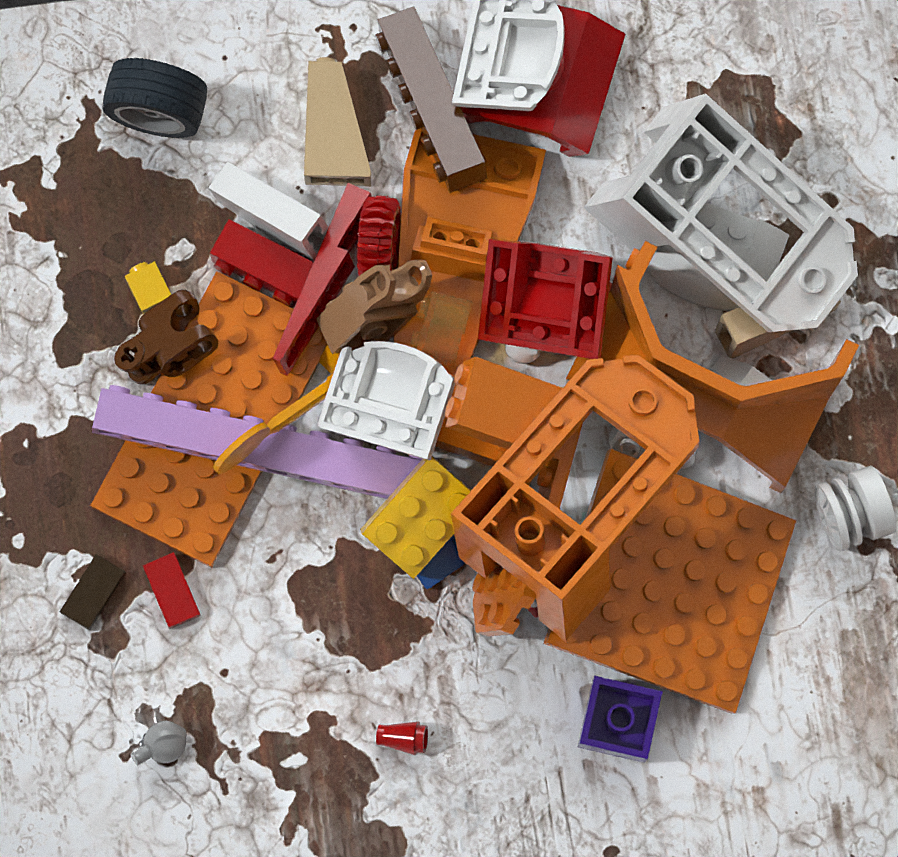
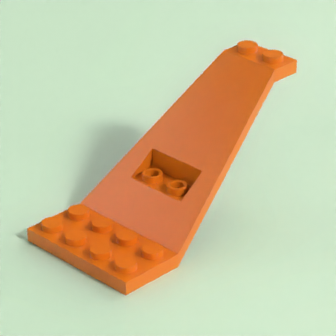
M420 128L418 130L415 129L403 173L398 268L411 260H426L432 273V279L425 297L416 305L418 313L393 336V342L415 348L437 360L448 373L455 375L459 365L473 357L479 342L478 331L489 239L520 240L534 204L546 150L473 134L485 161L487 179L450 193L445 181L439 183L433 169V164L436 161L433 155L427 156L421 142V137L424 134ZM416 267L412 277L420 285L422 274L420 269Z

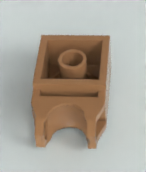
M411 260L390 271V265H375L358 276L353 282L345 285L342 288L343 292L336 299L327 303L326 309L316 318L331 353H340L341 349L348 346L353 351L363 347L364 342H388L418 313L416 305L425 297L431 284L432 273L426 260ZM416 267L420 269L422 274L420 285L412 277Z

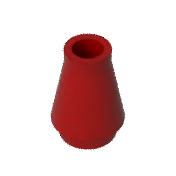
M419 721L378 725L376 732L377 745L393 748L414 756L417 753L426 752L428 743L427 725H420Z

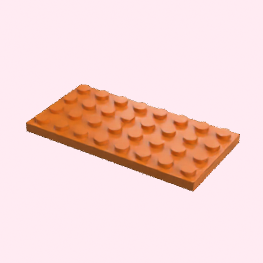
M216 271L199 302V314L188 323L185 331L198 324L207 326L214 331L219 343L218 348L179 376L167 377L162 372L151 393L162 396L163 402L176 405L177 400L187 401L196 404L197 410L210 412V408H218L229 411L232 418L243 420L244 416H253L263 419L267 425L274 416L302 398L320 363L321 355L328 344L318 326L289 375L281 374L273 360V356L294 309ZM125 440L90 506L212 568L263 471L236 465L227 472L218 474L213 469L215 460Z

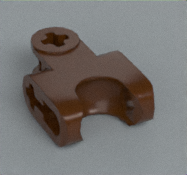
M178 290L141 316L138 324L141 332L118 347L114 357L115 364L121 371L128 372L129 377L135 383L140 385L147 384L162 372L167 377L179 376L218 348V339L214 331L207 326L198 324L185 331L188 323L199 314L200 310L194 294L187 290ZM129 351H132L134 353V357L129 353Z

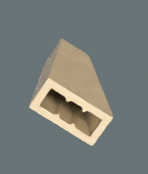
M320 57L316 61H308L304 158L305 185L347 186V183H350L354 186L371 187V170L342 62H336L335 59L329 57Z
M840 300L836 303V305L833 307L830 313L838 308L839 304L841 303ZM740 307L722 314L715 329V333L727 356L732 359L793 331L767 332Z

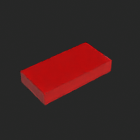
M174 552L142 565L169 629L201 616Z

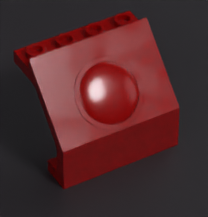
M557 5L560 12H562L564 20L563 54L554 81L545 96L536 104L537 106L532 111L474 107L460 108L468 124L491 122L548 137L561 144L559 152L568 157L587 155L591 149L626 34L589 12Z

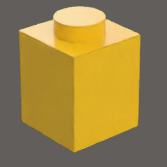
M155 261L150 264L147 262L137 264L129 270V274L125 275L127 284L142 314H145L171 295Z

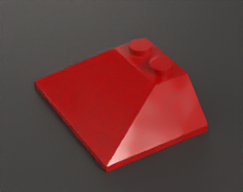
M489 239L478 340L589 359L601 358L613 257L599 252L554 245Z

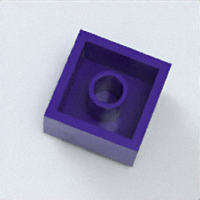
M594 676L577 747L645 763L648 760L663 691Z

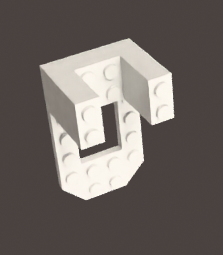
M707 94L664 106L644 130V133L655 142V145L630 176L603 182L584 206V209L632 251L634 248L641 249L645 241L655 246L668 244L672 246L767 332L818 328L858 276L857 261H854L852 242H855L854 228ZM732 168L804 232L767 281L695 218L696 214Z

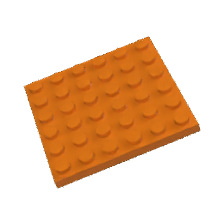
M613 449L607 450L585 519L637 461V458ZM675 474L609 550L610 591L567 641L548 628L543 644L734 714L738 708L796 520Z

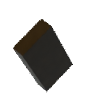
M96 554L59 612L90 631L126 572Z

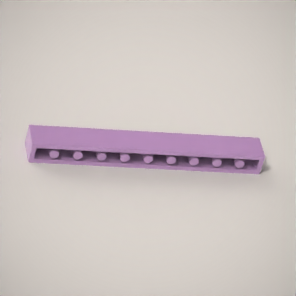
M110 385L109 389L101 388L92 433L216 461L238 437L255 425L264 422V420L253 416H244L243 420L232 418L229 411L218 408H210V412L197 410V405L191 402L177 400L175 405L163 402V397L160 395L143 393V397L129 394L130 389ZM288 425L279 432L267 436L237 466L387 499L418 465L422 458L409 455V458L396 455L395 450L382 446H377L376 450L364 448L363 442L355 439L344 438L343 443L329 440L330 435L324 432L310 431V435L296 432L297 427Z

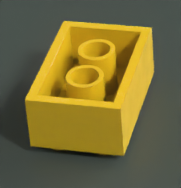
M433 456L431 460L422 459L360 529L361 533L414 579L454 534L451 513L470 493L471 489Z

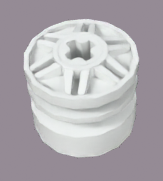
M873 466L850 472L848 475L849 489L838 477L831 480V487L825 481L815 485L819 519L824 531L837 551L847 550L850 547V542L855 547L861 545L863 537L862 528L872 540L896 532V519L891 499L880 474Z

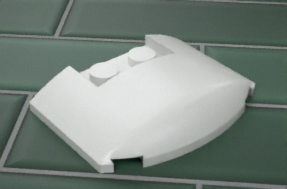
M474 0L452 105L532 111L552 85L563 54L564 20L562 12H560L556 4L558 0Z
M705 203L696 214L695 218L765 281L768 280L779 265L789 234L761 219L758 222L709 203ZM669 244L657 246V250L647 269L656 278L655 282L685 301L705 308L721 311H731L739 308L735 302Z
M370 341L364 342L363 347L353 351L351 347H345L341 349L316 427L414 457L431 460L445 417V409L455 387L454 377L448 374L445 368L434 358L403 344Z

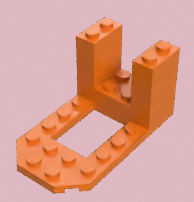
M639 355L623 356V359L603 361V358L588 359L451 513L459 558L485 579L498 564L536 593L539 621L563 640L567 641L610 591L609 550L699 448L694 395ZM594 411L643 447L645 451L579 525L528 486V484Z
M478 357L468 359L459 365L455 375L450 374L454 377L455 387L447 403L445 417L435 447L493 467L561 391L562 387ZM583 423L541 469L537 478V485L540 486L538 493L559 509ZM499 564L486 579L479 573L474 579L472 589L475 592L473 610L476 633L488 637L514 634L520 624L519 619L516 618L522 608L529 610L536 599V593Z

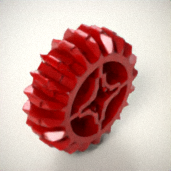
M376 195V197L368 196L362 205L357 243V268L359 276L375 265H390V271L398 268L401 207L397 198Z

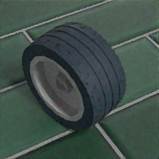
M123 58L113 63L103 96L102 110L113 121L136 131L168 138H187L194 136L199 129L206 104L208 87L201 78L180 67L150 59Z

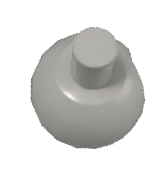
M160 721L154 724L145 734V746L131 753L134 763L138 766L150 758L159 763H170L177 760L183 754L186 747V730L170 721Z

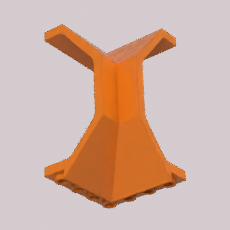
M645 241L641 250L633 249L626 263V269L619 265L616 267L607 301L601 358H603V361L623 359V356L639 355L693 394L698 431L718 440L770 479L772 483L769 488L782 493L830 396L844 377L859 345L846 339L827 369L749 386H742L669 351L660 343L639 291V283L657 250V246ZM576 357L566 379L570 380L589 358Z

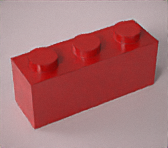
M228 219L210 251L211 260L215 263L213 267L219 272L228 276L234 273L244 278L243 283L257 291H261L264 288L273 293L272 297L287 306H290L291 303L296 305L314 263Z

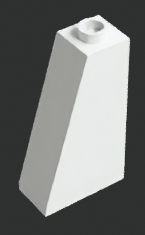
M229 162L214 175L208 188L220 204L287 249L312 262L315 261L329 228L320 214Z

